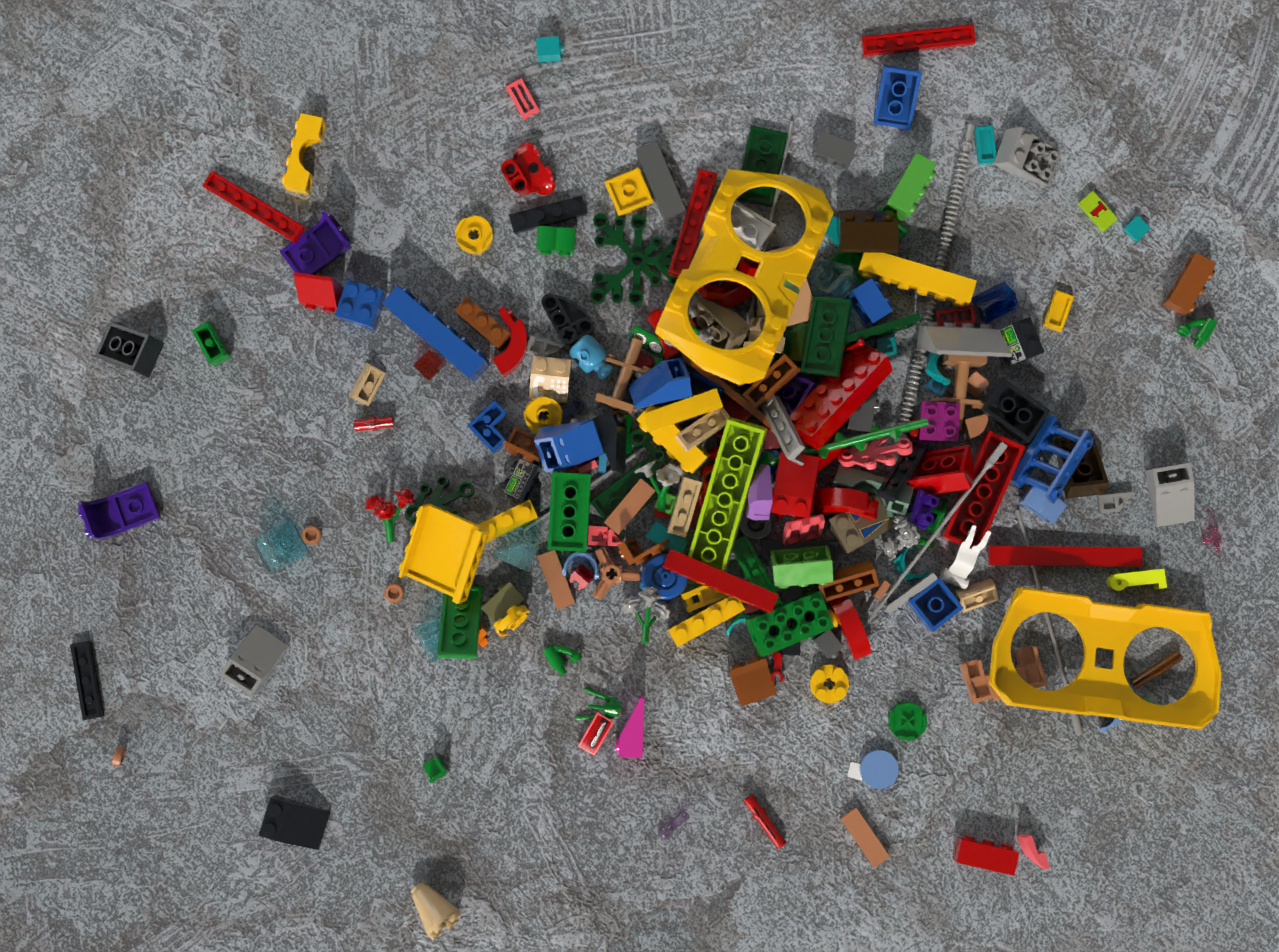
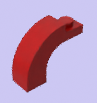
M741 260L738 271L754 277L759 263ZM734 281L721 286L705 284L697 290L703 296L702 298L713 301L724 308L738 305L754 293L748 287Z
M503 307L498 312L510 330L511 340L507 349L492 360L502 376L506 377L515 371L524 360L528 345V335L522 320L519 319L514 323L516 318L512 311H507Z
M824 488L815 491L813 513L825 516L830 513L845 512L874 521L877 520L879 501L869 498L868 493L854 489Z
M843 596L827 601L837 618L846 645L854 661L872 654L865 629L851 599L848 596Z

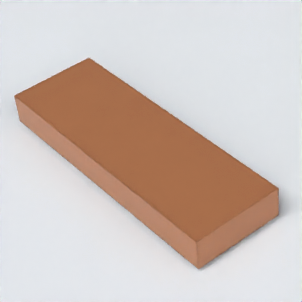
M640 479L604 523L619 535L654 494L655 490Z
M556 550L537 556L556 609L559 610L575 604L567 579L562 574V566Z
M856 807L840 817L874 868L890 857Z

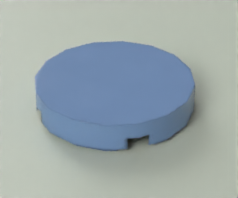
M877 749L863 756L859 768L864 782L875 789H884L891 786L896 781L899 771L897 760L892 754Z

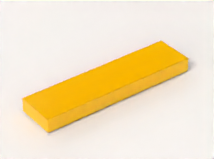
M716 388L644 413L643 416L649 433L723 408Z

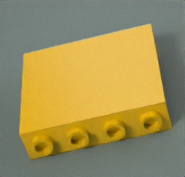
M430 503L422 505L417 510V520L411 529V539L405 547L406 554L399 566L400 573L398 577H410L452 596V602L457 604L467 601L490 530Z

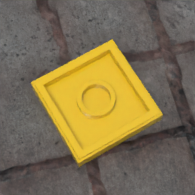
M639 167L604 181L619 217L654 203Z

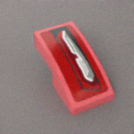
M597 712L578 746L595 756L614 721Z

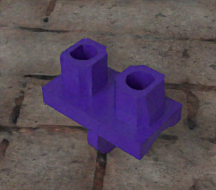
M918 490L914 505H909L907 511L911 512L909 523L918 526L922 530H926L927 525L933 524L934 516L931 514L932 507L938 506L939 498L923 490Z

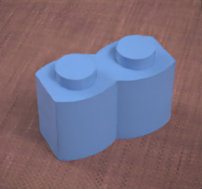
M1030 485L1019 503L1048 524H1055L1067 506L1063 502L1064 498L1060 497L1053 504L1046 498L1045 491Z

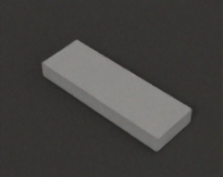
M933 570L888 603L887 609L890 612L895 611L938 579L936 572Z

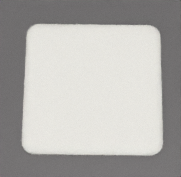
M851 762L847 776L862 780L859 772L860 764Z

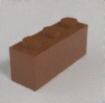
M1197 252L1192 254L1162 305L1181 316L1191 313L1197 305L1195 302L1197 297H1200L1206 289L1204 286L1206 281L1213 277L1215 273L1213 269L1216 263Z
M467 296L454 310L463 321L499 351L511 339V334Z
M784 354L767 370L764 379L756 381L743 396L756 409L761 410V407L773 394L779 393L801 369L789 356Z
M870 560L833 570V582H829L826 585L817 584L818 591H821L824 602L879 586L875 568Z

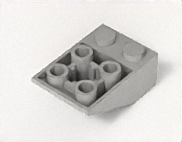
M1022 127L1010 128L1005 131L993 164L1006 172L1049 187L1061 151Z
M1191 463L1145 471L1156 527L1195 521L1194 478Z
M256 625L231 656L219 675L249 695H257L289 645L259 625Z

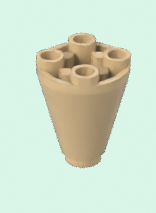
M421 882L411 890L412 898L425 932L432 941L442 934L441 931L447 927L449 930L457 924L456 920L461 917L459 909L432 887Z

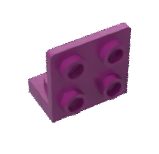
M922 401L920 419L927 418L929 425L920 428L916 440L946 443L958 442L960 403Z

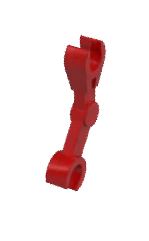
M780 651L772 653L775 664L771 680L775 682V675L779 674L781 683L785 680V675L782 672L783 654Z

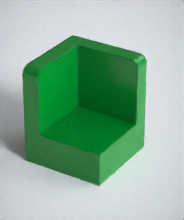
M440 754L422 765L430 778L428 780L430 784L450 771Z

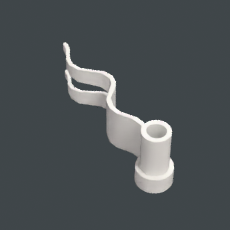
M972 525L966 540L959 547L955 561L949 569L944 567L940 574V579L944 584L950 583L963 589L967 588L970 580L967 576L972 571L980 550L986 546L991 534L990 531L985 533L978 545L970 548L976 526Z

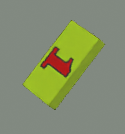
M1094 191L1077 204L1101 232H1104L1118 220Z

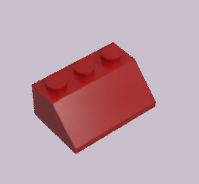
M970 446L927 452L908 481L914 487L915 495H917L918 490H923L932 495L971 489L974 470Z

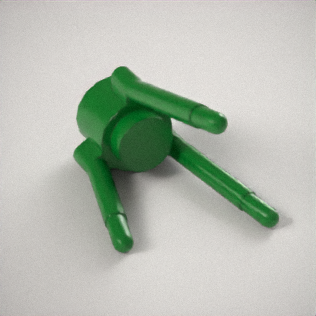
M586 687L584 688V691L609 701L605 702V706L588 704L587 708L604 710L606 714L601 715L608 719L620 716L621 702H617V698L609 697ZM595 715L576 716L574 719L590 720L594 719Z

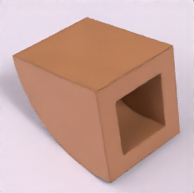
M986 414L963 420L966 440L980 435L985 430L988 424V416Z

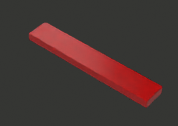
M974 24L861 37L863 57L975 45L976 43Z
M699 168L668 275L679 277L682 270L689 269L718 173Z
M213 170L202 185L208 191L295 244L306 229L300 223Z
M670 549L663 565L664 569L770 614L779 596L774 592Z

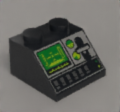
M1031 317L999 329L1012 352V357H999L1004 369L1045 352Z
M524 459L515 460L510 470L513 472L510 479L506 478L503 483V493L523 503L526 502L542 469Z

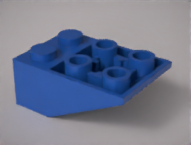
M682 357L662 361L628 385L635 408H644L649 405L664 404L668 401L692 397L690 376Z
M594 419L539 428L534 439L545 472L565 470L605 453Z

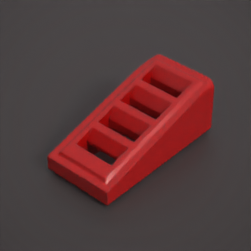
M974 305L935 311L937 326H944L942 315L945 314L947 322L951 323L950 314L952 313L954 314L956 326L962 327V323L977 325ZM966 311H969L970 321L966 320ZM959 312H961V314H962V321H963V322H959V319H958V313H959Z

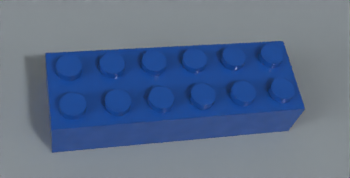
M396 286L382 302L391 313L471 381L475 382L489 366L486 362V356L478 349L474 351L471 343L463 336L458 338L459 334L449 324L444 326L442 318L435 312L430 314V309L421 300L418 299L416 302L413 294L405 287L401 289Z

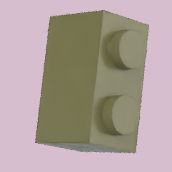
M503 582L497 588V594L494 596L490 594L482 602L484 605L481 609L494 623L501 618L504 619L508 615L507 611L512 606L516 605L518 607L527 599L512 582Z

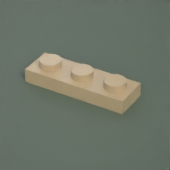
M724 408L711 411L676 434L675 439L687 453L725 427L730 416Z
M682 477L667 533L686 538L702 482Z

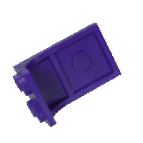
M321 210L322 218L314 227L301 235L296 244L292 242L279 251L294 272L315 275L352 248L349 244L351 239L341 227L338 228L340 224L330 212L326 213L324 210Z
M148 482L102 499L78 502L79 508H77L80 518L84 520L86 535L91 539L97 540L111 538L161 518Z

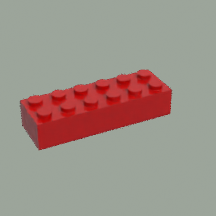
M866 345L862 347L857 346L843 358L840 377L826 376L789 415L803 443L819 451L893 371L887 355Z
M992 431L984 433L972 461L974 470L973 481L984 468L986 460H988L1001 442L1008 447L995 462L994 466L984 473L947 521L939 538L960 547L961 543L966 540L972 525H975L976 530L970 548L980 543L985 533L990 529L1025 446ZM966 490L959 491L952 508L956 505V503L966 492Z

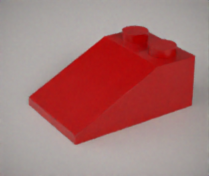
M294 272L293 277L299 303L308 310L323 308L324 312L335 313L344 288L332 277Z
M781 451L773 491L772 513L804 518L811 517L819 469V456L800 454L805 463L802 466L787 459L784 452Z

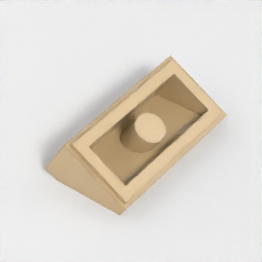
M366 363L349 397L369 406L386 372Z
M991 578L971 584L966 589L960 588L955 590L957 599L963 606V613L999 600L996 584Z

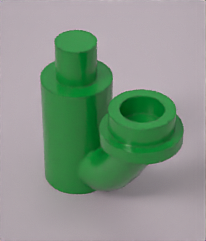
M1207 317L1197 318L1183 326L1178 325L1176 332L1180 336L1187 337L1191 334L1190 329L1200 326L1194 336L1196 341L1193 344V347L1200 349L1202 344H1206L1217 322Z
M553 644L542 651L553 670H557L560 676L567 673L563 666L565 662L559 653L571 656L569 660L573 664L583 658L582 652L577 653L564 645Z

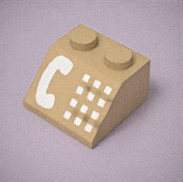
M533 356L529 400L546 396L558 403L567 404L572 371L571 360Z

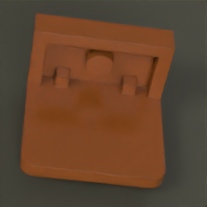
M514 426L508 440H504L502 443L505 446V450L515 456L519 453L523 455L522 459L533 464L535 462L540 463L541 461L534 442L536 436Z
M632 537L618 545L619 554L623 559H626L629 565L633 563L639 565L652 557L650 554L654 556L667 549L666 544L670 540L668 538L643 552L636 538Z
M755 656L749 659V663L742 664V662L731 665L732 669L728 670L739 703L742 706L776 694V688L771 680V674L768 669L769 665L765 657Z

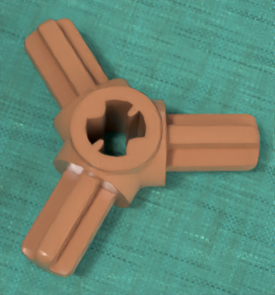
M605 547L595 551L602 566L600 569L602 573L600 578L602 580L593 592L594 597L602 600L611 585L614 587L616 583H621V580L640 581V570L622 569V566H617L616 562H612ZM613 568L615 569L614 572L617 571L618 575L614 576L613 580H610V576L607 577V572H610Z

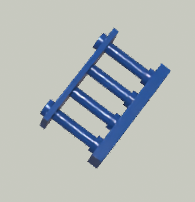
M1049 414L1018 463L1011 481L1021 489L1024 484L1028 483L1045 491L1046 498L1054 504L1061 497L1063 488L1084 454L1091 448L1094 438L1086 429L1082 436H1079L1061 428V423L1058 419ZM1060 435L1077 444L1072 452H1068L1050 444L1053 437ZM1049 451L1067 460L1060 469L1040 460L1043 453ZM1039 467L1056 475V478L1051 485L1030 476L1034 468Z

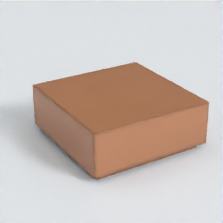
M882 580L871 596L876 600H881L890 587V583Z

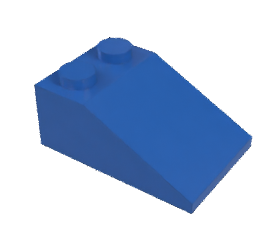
M887 64L883 65L873 124L911 130L922 75L921 70Z

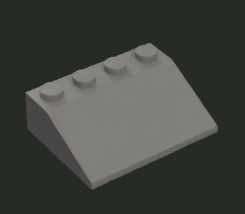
M926 322L925 325H919L917 348L935 354L1012 357V352L1000 331L992 328L990 324H981L980 327H974V324L962 323V327L956 326V323L944 322V326H937V322Z

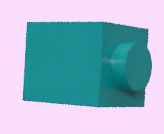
M559 36L536 38L539 63L561 61V54H564L563 42L559 43Z

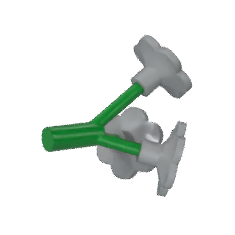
M656 460L634 472L635 474L644 472L646 477H649L658 494L657 511L664 512L666 493L670 486L678 483L680 478L687 477V473L673 464L665 465L662 470H657V480L662 482L663 485L661 492L652 476L654 474L651 468L656 463Z

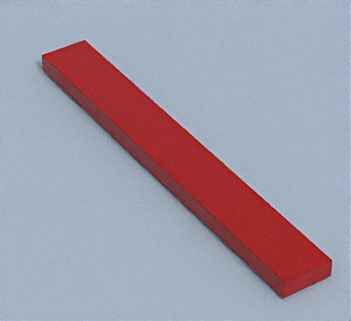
M988 546V565L1143 567L1142 548Z

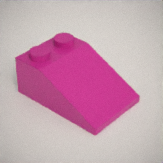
M640 695L620 733V737L616 738L615 752H619V757L643 758L644 695Z

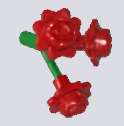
M402 488L400 492H394L399 500L397 506L392 504L391 500L384 501L385 498H379L377 494L366 499L367 506L365 510H374L373 514L378 516L385 524L387 542H394L393 525L401 509H404L406 504L415 503L413 499L414 493L408 489Z

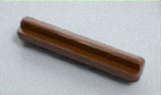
M1174 651L1130 680L1131 685L1135 689L1142 687L1182 661V655L1178 651Z

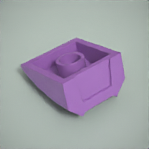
M760 464L749 486L746 517L752 520H769L773 501L770 467L767 464Z

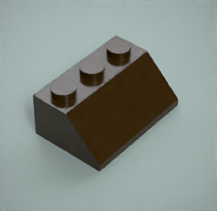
M839 211L837 233L840 252L898 253L899 222L897 211Z

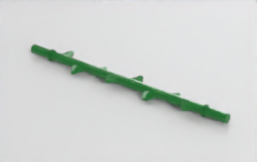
M927 418L885 429L872 425L869 433L845 438L838 432L834 442L824 444L819 451L812 447L809 448L803 443L805 448L800 454H818L823 459H826L829 451L850 445H855L862 451L866 441L889 435L896 441L899 440L901 432H910V430L928 426L929 424ZM765 451L763 460L758 461L756 469L760 464H767L769 466L779 464L780 456L774 457L769 451Z

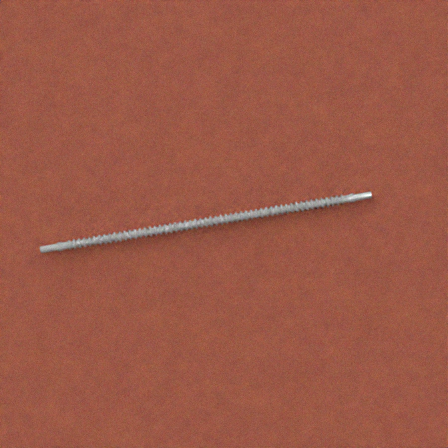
M974 124L967 125L965 139L961 145L962 152L959 153V163L956 165L958 168L955 169L957 172L954 174L956 179H953L955 184H952L953 189L950 191L952 195L949 196L951 200L948 201L950 204L947 206L949 210L946 211L948 215L945 216L946 221L943 222L945 224L942 227L944 231L941 232L943 237H940L942 242H939L940 247L937 249L939 253L936 254L938 258L935 259L937 263L934 264L940 270L946 267L944 263L947 262L945 260L948 257L946 253L949 252L947 248L950 247V237L953 236L951 231H954L952 226H955L953 221L956 220L955 216L958 214L956 210L959 209L957 205L960 204L958 201L961 199L959 195L962 194L960 190L963 189L962 184L965 183L963 180L966 178L964 174L967 173L965 168H968L966 163H969V152L973 145L971 142L975 129ZM927 295L928 300L926 301L927 306L924 307L926 311L923 312L925 316L922 317L924 320L921 322L922 325L934 320L932 316L935 315L933 311L936 310L934 306L937 305L936 299H934L935 296ZM915 348V359L912 360L914 364L911 365L913 369L910 370L912 374L909 375V386H906L908 391H905L907 396L904 397L906 401L903 402L904 407L901 408L903 412L900 413L902 418H899L901 423H898V425L911 422L909 420V417H912L910 412H913L911 407L914 406L913 401L916 400L914 398L917 395L915 390H918L916 385H919L917 381L920 380L919 374L922 373L920 369L923 368L921 364L924 363L922 359L925 358L923 354L926 353V350ZM908 431L901 432L899 440L902 438H907L905 434L908 433ZM894 451L892 453L895 454L897 461L900 457V454H898L897 451Z

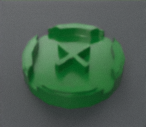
M909 701L900 702L890 711L888 725L891 732L899 739L906 741L915 740L925 732L927 716L916 703Z

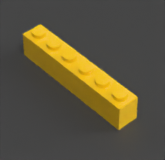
M864 252L857 272L865 279H879V282L882 284L890 285L892 283L898 285L899 289H912L922 296L929 294L935 296L934 299L938 301H952L953 305L958 307L969 305L977 280L887 253Z

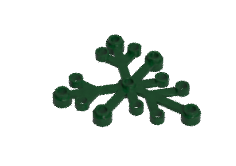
M599 213L594 216L593 224L595 228L603 230L609 236H596L594 240L595 245L600 248L605 245H618L628 256V264L617 275L602 274L600 272L594 274L593 281L595 284L601 285L604 282H608L601 289L596 288L591 292L590 297L594 304H602L606 299V295L613 288L612 302L620 304L623 300L621 281L631 271H633V290L629 293L628 299L630 304L634 306L642 304L644 296L640 291L641 271L650 279L652 286L657 287L661 284V277L655 274L647 265H655L669 280L670 286H675V284L671 283V279H678V277L668 275L669 269L667 266L671 265L672 258L666 257L675 250L676 247L672 245V242L678 241L677 237L672 238L670 244L656 257H648L655 249L662 247L663 241L660 237H654L651 243L641 252L642 230L646 227L644 216L635 215L631 219V226L635 230L634 251L623 240L624 218L617 217L614 220L615 232L608 225V217L605 214ZM599 220H603L605 222L601 226L597 224ZM621 220L623 221V225L618 226L616 222ZM641 221L642 226L637 227L635 223ZM599 238L604 240L602 244L597 243ZM659 240L661 244L655 246L653 242ZM639 258L641 262L635 264L634 259ZM598 275L603 278L600 282L595 280ZM655 277L659 279V282L656 284L652 282V279ZM600 294L602 296L601 300H596L595 295ZM615 295L621 297L619 301H615L613 298ZM635 295L640 298L637 302L632 299Z

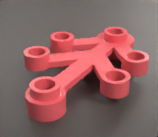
M887 436L875 439L864 451H859L855 445L850 450L842 451L838 455V461L844 467L858 464L869 470L877 467L876 461L892 466L896 463V456L889 452L897 451L900 455H909L913 451L912 442L907 438H902L897 444L879 447L887 441Z

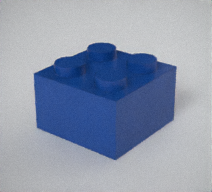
M872 278L852 290L847 297L853 301L852 306L866 328H871L887 318L893 311L890 300L887 297L884 298L881 293V286L877 281L874 282Z
M347 279L335 316L341 320L375 330L383 308L382 302L386 299L387 294L383 290Z
M940 577L906 602L929 632L937 630L963 609V606Z

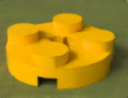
M481 216L464 218L456 227V241L459 247L466 253L480 255L493 242V230L489 222ZM478 231L479 237L472 240L470 232Z
M540 396L532 399L523 412L527 427L536 434L539 428L561 425L562 408L558 402L550 397ZM541 411L548 412V415H546L548 416V418L546 420H544L543 418L539 420V413Z
M525 605L512 606L507 611L508 615L504 619H499L493 625L496 629L495 631L500 637L508 635L507 630L512 629L514 631L528 617L526 613H530L529 609Z
M825 664L819 666L810 677V690L818 700L824 703H836L846 696L849 680L843 669L832 664ZM828 678H831V681L834 682L832 689L824 686V681Z

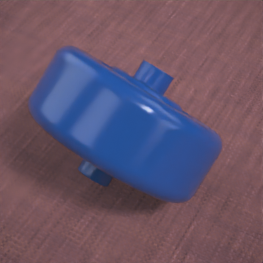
M668 553L652 556L644 564L641 572L643 587H655L658 589V593L661 594V599L663 600L677 597L683 592L688 582V578L663 568Z

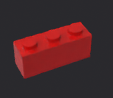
M964 835V838L957 837L953 860L956 863L1015 876L1019 852L1014 849V846L1002 843V846L994 845V841L983 839V842L976 841V837Z

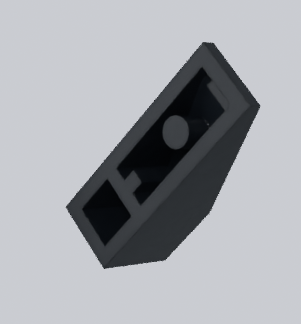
M609 409L594 418V422L612 471L624 472L626 467L627 441L625 417L620 410Z

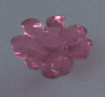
M1218 527L1213 528L1210 537H1203V544H1211L1216 552H1220V544H1222Z

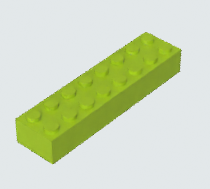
M732 417L727 419L688 557L726 572L748 498L749 486L758 464L768 428Z

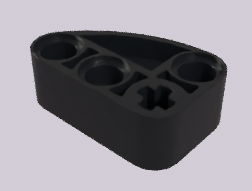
M549 293L543 296L541 302L543 309L565 346H573L583 336L593 334V321L579 305L556 294ZM550 299L556 302L552 308L546 307V302ZM563 316L565 321L562 324H556L555 318ZM584 323H588L591 326L587 332H583L580 329ZM566 333H570V335L573 334V335H572V340H570V341H568V339L565 340V338H566V335H565V334H566Z

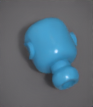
M591 335L583 336L569 350L570 357L575 361L576 366H579L585 373L595 370L598 378L604 380L614 371L613 366L604 361L607 355L606 350Z

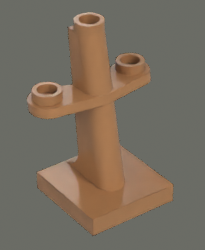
M632 338L624 362L618 361V357L614 355H606L605 362L622 368L612 396L608 397L597 393L596 403H604L610 405L612 409H622L633 415L634 405L623 402L632 373L635 371L644 375L652 369L643 366L642 369L635 367L643 341Z
M946 354L940 358V366L954 367L952 398L932 397V402L960 403L959 431L963 429L965 405H971V409L981 410L985 404V401L966 399L969 368L978 369L987 364V356Z

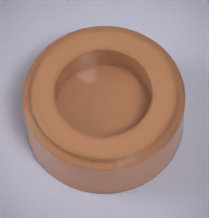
M307 526L302 531V540L306 544L315 545L322 538V532L316 526Z
M399 584L388 585L384 592L385 598L391 603L400 602L405 594L403 587Z
M118 746L116 748L112 765H122L126 754L125 747Z

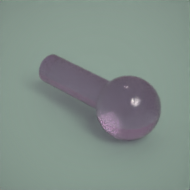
M685 811L669 825H661L658 829L659 837L663 840H669L673 836V831L690 818L689 814Z

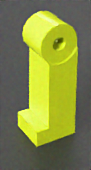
M1165 569L1112 574L1107 578V586L1114 591H1121L1128 586L1154 584V589L1167 588Z

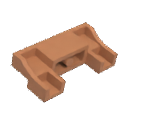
M1032 645L1016 649L1015 655L1018 665L1014 667L1019 676L1035 688L1047 686L1048 683L1040 662L1037 646ZM980 659L959 663L963 682L966 683L971 703L990 699L994 701L1002 700L989 684L990 672L984 673Z

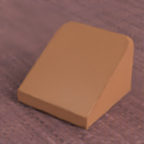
M974 371L968 378L967 392L977 399L990 382L977 371Z

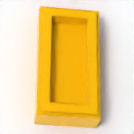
M1059 290L1054 292L1043 327L1062 332L1074 299L1073 295Z

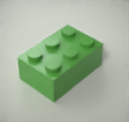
M916 153L883 210L897 211L898 220L901 222L905 217L909 219L918 205L915 201L919 202L927 189L925 186H928L937 171L934 168L937 164Z
M828 545L770 551L774 587L788 588L795 585L805 587L809 584L826 585L829 582H833L832 558Z

